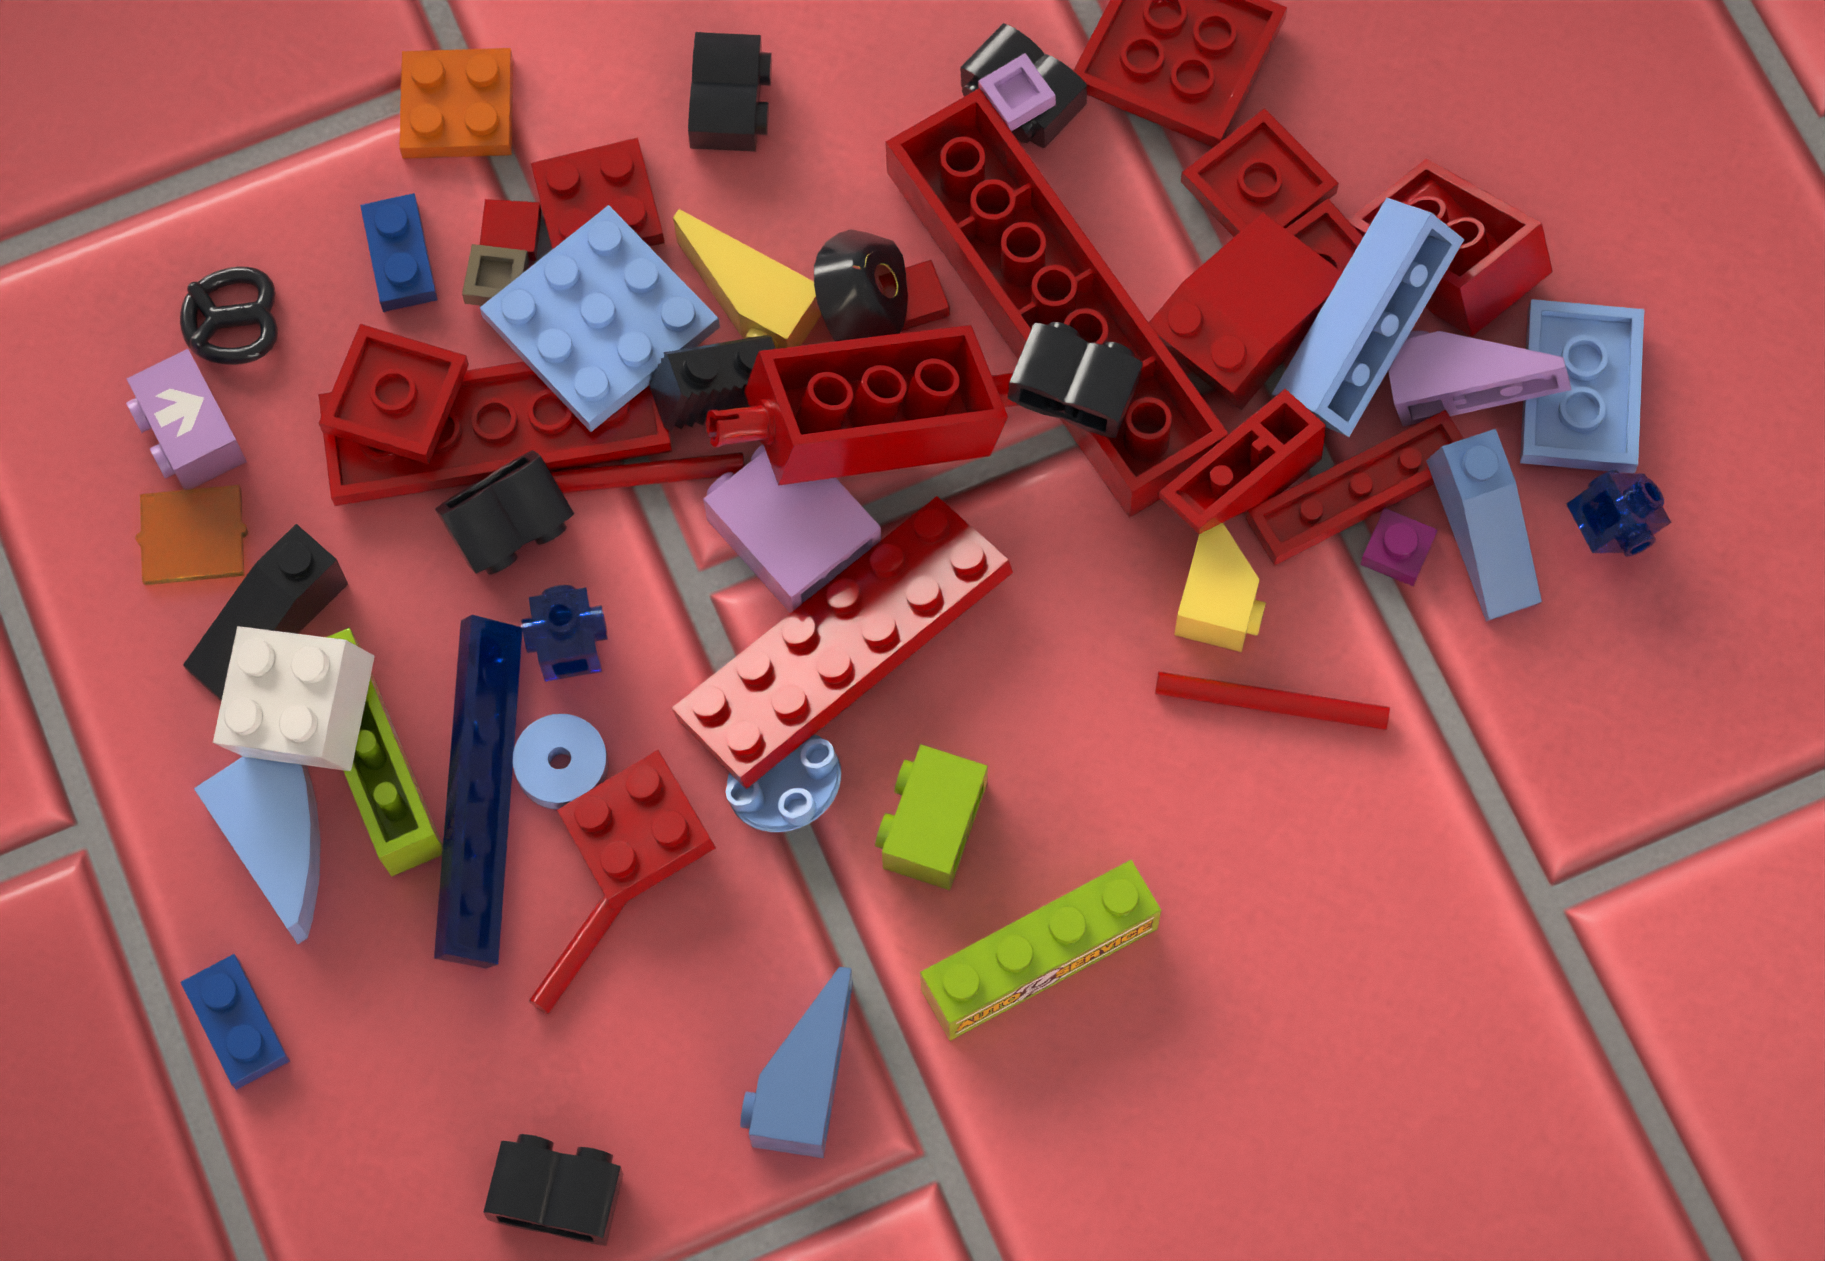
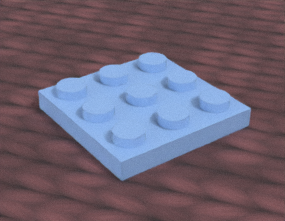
M609 205L479 307L483 319L590 432L650 385V380H653L652 375H655V369H658L661 358H664V352L697 347L720 328L719 318Z

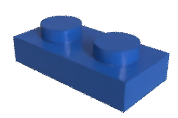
M415 193L360 205L379 301L383 312L437 301V293Z
M235 954L180 982L231 1085L236 1090L290 1062Z

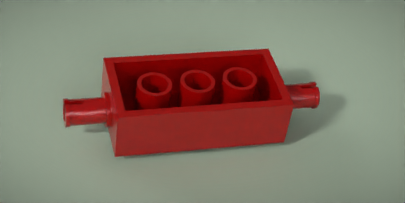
M972 325L759 351L744 391L750 407L719 411L717 409L709 410L706 417V428L708 437H712L710 443L713 447L759 440L765 447L779 486L989 457L1008 419L1005 407L1020 405L1008 399L1009 382L1013 373L991 375Z

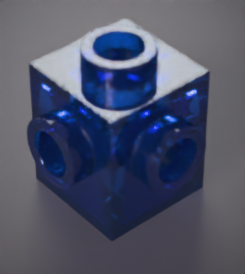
M1619 470L1603 473L1588 484V489L1566 504L1592 553H1624L1626 557L1636 555L1651 547L1656 542L1654 534L1672 523L1663 508L1664 497L1662 492L1643 473H1620Z
M558 585L544 590L542 595L529 597L531 618L521 619L523 637L527 654L537 652L538 662L545 682L602 672L597 641L608 640L605 616L602 605L591 606L587 588L576 589L570 585Z

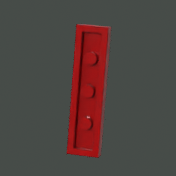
M1444 410L1247 510L1246 520L1275 566L1375 515L1384 508H1388L1435 484L1426 460L1442 446L1463 440L1464 438L1447 411Z

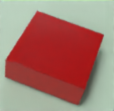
M485 199L479 245L526 250L529 260L536 261L542 216L540 202Z
M932 260L906 267L908 301L905 323L901 331L950 316V307ZM892 272L879 276V286L882 294L888 298H893L897 290L896 280Z

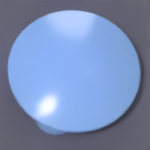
M814 734L747 789L729 773L725 791L726 797L734 813L747 825L766 832L792 831L813 822L830 807L840 788V761L832 744L828 740Z

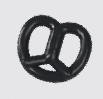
M230 267L213 272L198 282H191L187 286L188 293L183 300L180 311V327L186 344L197 356L218 364L237 365L256 361L264 357L273 348L278 335L276 320L271 313L276 292L274 283L266 273L252 267ZM247 283L254 285L258 289V299L255 302L218 307L209 296L213 291L232 284ZM200 309L206 319L198 328L197 314ZM258 324L261 329L259 338L255 342L243 347L226 348L215 346L208 342L214 333L222 328Z

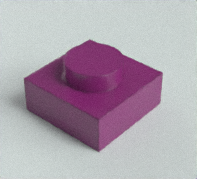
M1384 508L1362 556L1360 565L1414 587L1435 539L1437 529Z

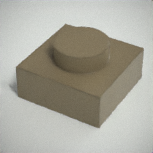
M472 244L462 291L464 303L482 306L524 273L529 265L527 251Z

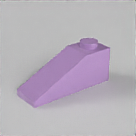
M1411 331L1388 370L1394 405L1402 426L1420 423L1444 410L1447 411L1449 416L1572 390L1565 361L1561 356L1443 331L1432 333Z

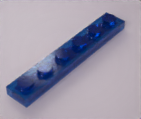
M470 615L461 620L434 959L488 969L498 965L523 627Z

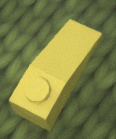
M679 209L673 217L677 243L744 339L769 335L772 337L776 349L801 346L822 315L817 303L814 281Z

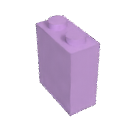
M763 444L754 452L750 463L736 474L728 472L720 476L709 487L707 496L703 498L707 521L790 613L881 541V527L837 478L778 486Z

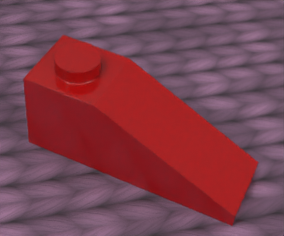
M1284 389L1160 490L1159 498L1198 534H1201L1282 493L1321 461L1326 425L1289 391Z

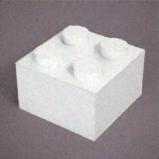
M237 626L213 743L243 757L351 771L375 656L343 639Z

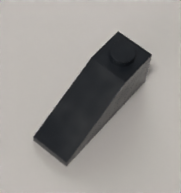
M295 524L254 564L183 664L184 668L222 701L237 626L298 634L348 585L338 560L299 525Z

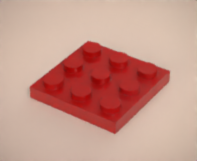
M1110 0L1073 71L1087 84L1088 96L1214 147L1226 138L1286 18L1287 7L1271 0Z

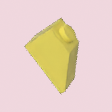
M1224 523L1199 534L1177 615L1174 635L1242 652L1246 634L1258 636L1266 602L1255 600L1259 578Z

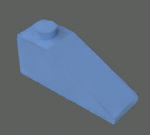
M1496 429L1442 446L1426 462L1486 622L1541 603L1540 590L1516 481Z
M839 967L759 1074L756 1093L746 1091L742 1105L740 1127L749 1129V1138L753 1148L824 1158L853 987L851 968Z

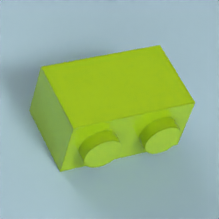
M920 744L914 762L905 759L899 771L894 793L902 795L896 813L895 815L885 813L877 833L875 847L882 849L883 869L950 890L988 783V766Z

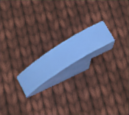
M241 757L195 787L194 790L296 943L299 944L308 938L320 878L321 839L317 802L308 766Z

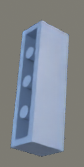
M1386 197L1272 395L1277 396L1286 389L1326 425V428L1350 437L1464 239L1431 212Z

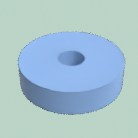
M552 714L536 720L519 736L513 752V768L517 781L528 798L540 806L558 810L605 781L608 772V755L601 735L589 722L570 714ZM565 754L571 758L569 765L563 769H555L550 766L552 759L557 755Z

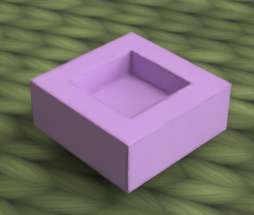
M1026 53L978 81L979 88L1011 131L1056 105L1054 92Z

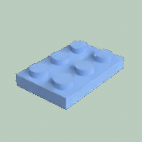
M1531 299L1527 314L1526 349L1563 357L1572 390L1523 400L1520 463L1635 473L1639 458L1644 309Z

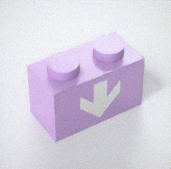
M189 349L127 378L136 398L126 402L141 433L152 428L159 444L149 449L165 479L176 474L184 491L187 492L247 462Z

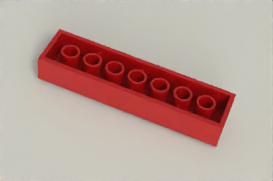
M980 88L885 141L887 174L1018 360L1034 323L1048 325L1051 322H1060L1076 329L1081 336L1080 338L1088 343L1102 345L1104 342H1115L1124 345L1134 353L1135 358L1143 362L1139 383L1116 438L1105 437L1083 430L1059 418L1129 518L1160 500V490L1229 435Z

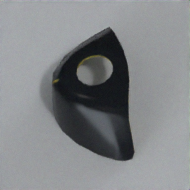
M858 230L840 232L829 239L816 257L814 264V288L819 309L834 341L900 334L906 318L908 292L903 254L894 241ZM879 264L888 267L894 275L897 290L893 298L884 296L877 287L874 274L875 268ZM853 266L860 267L861 269L853 268Z

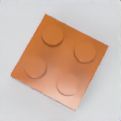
M511 48L402 51L399 139L402 159L512 155L513 56Z

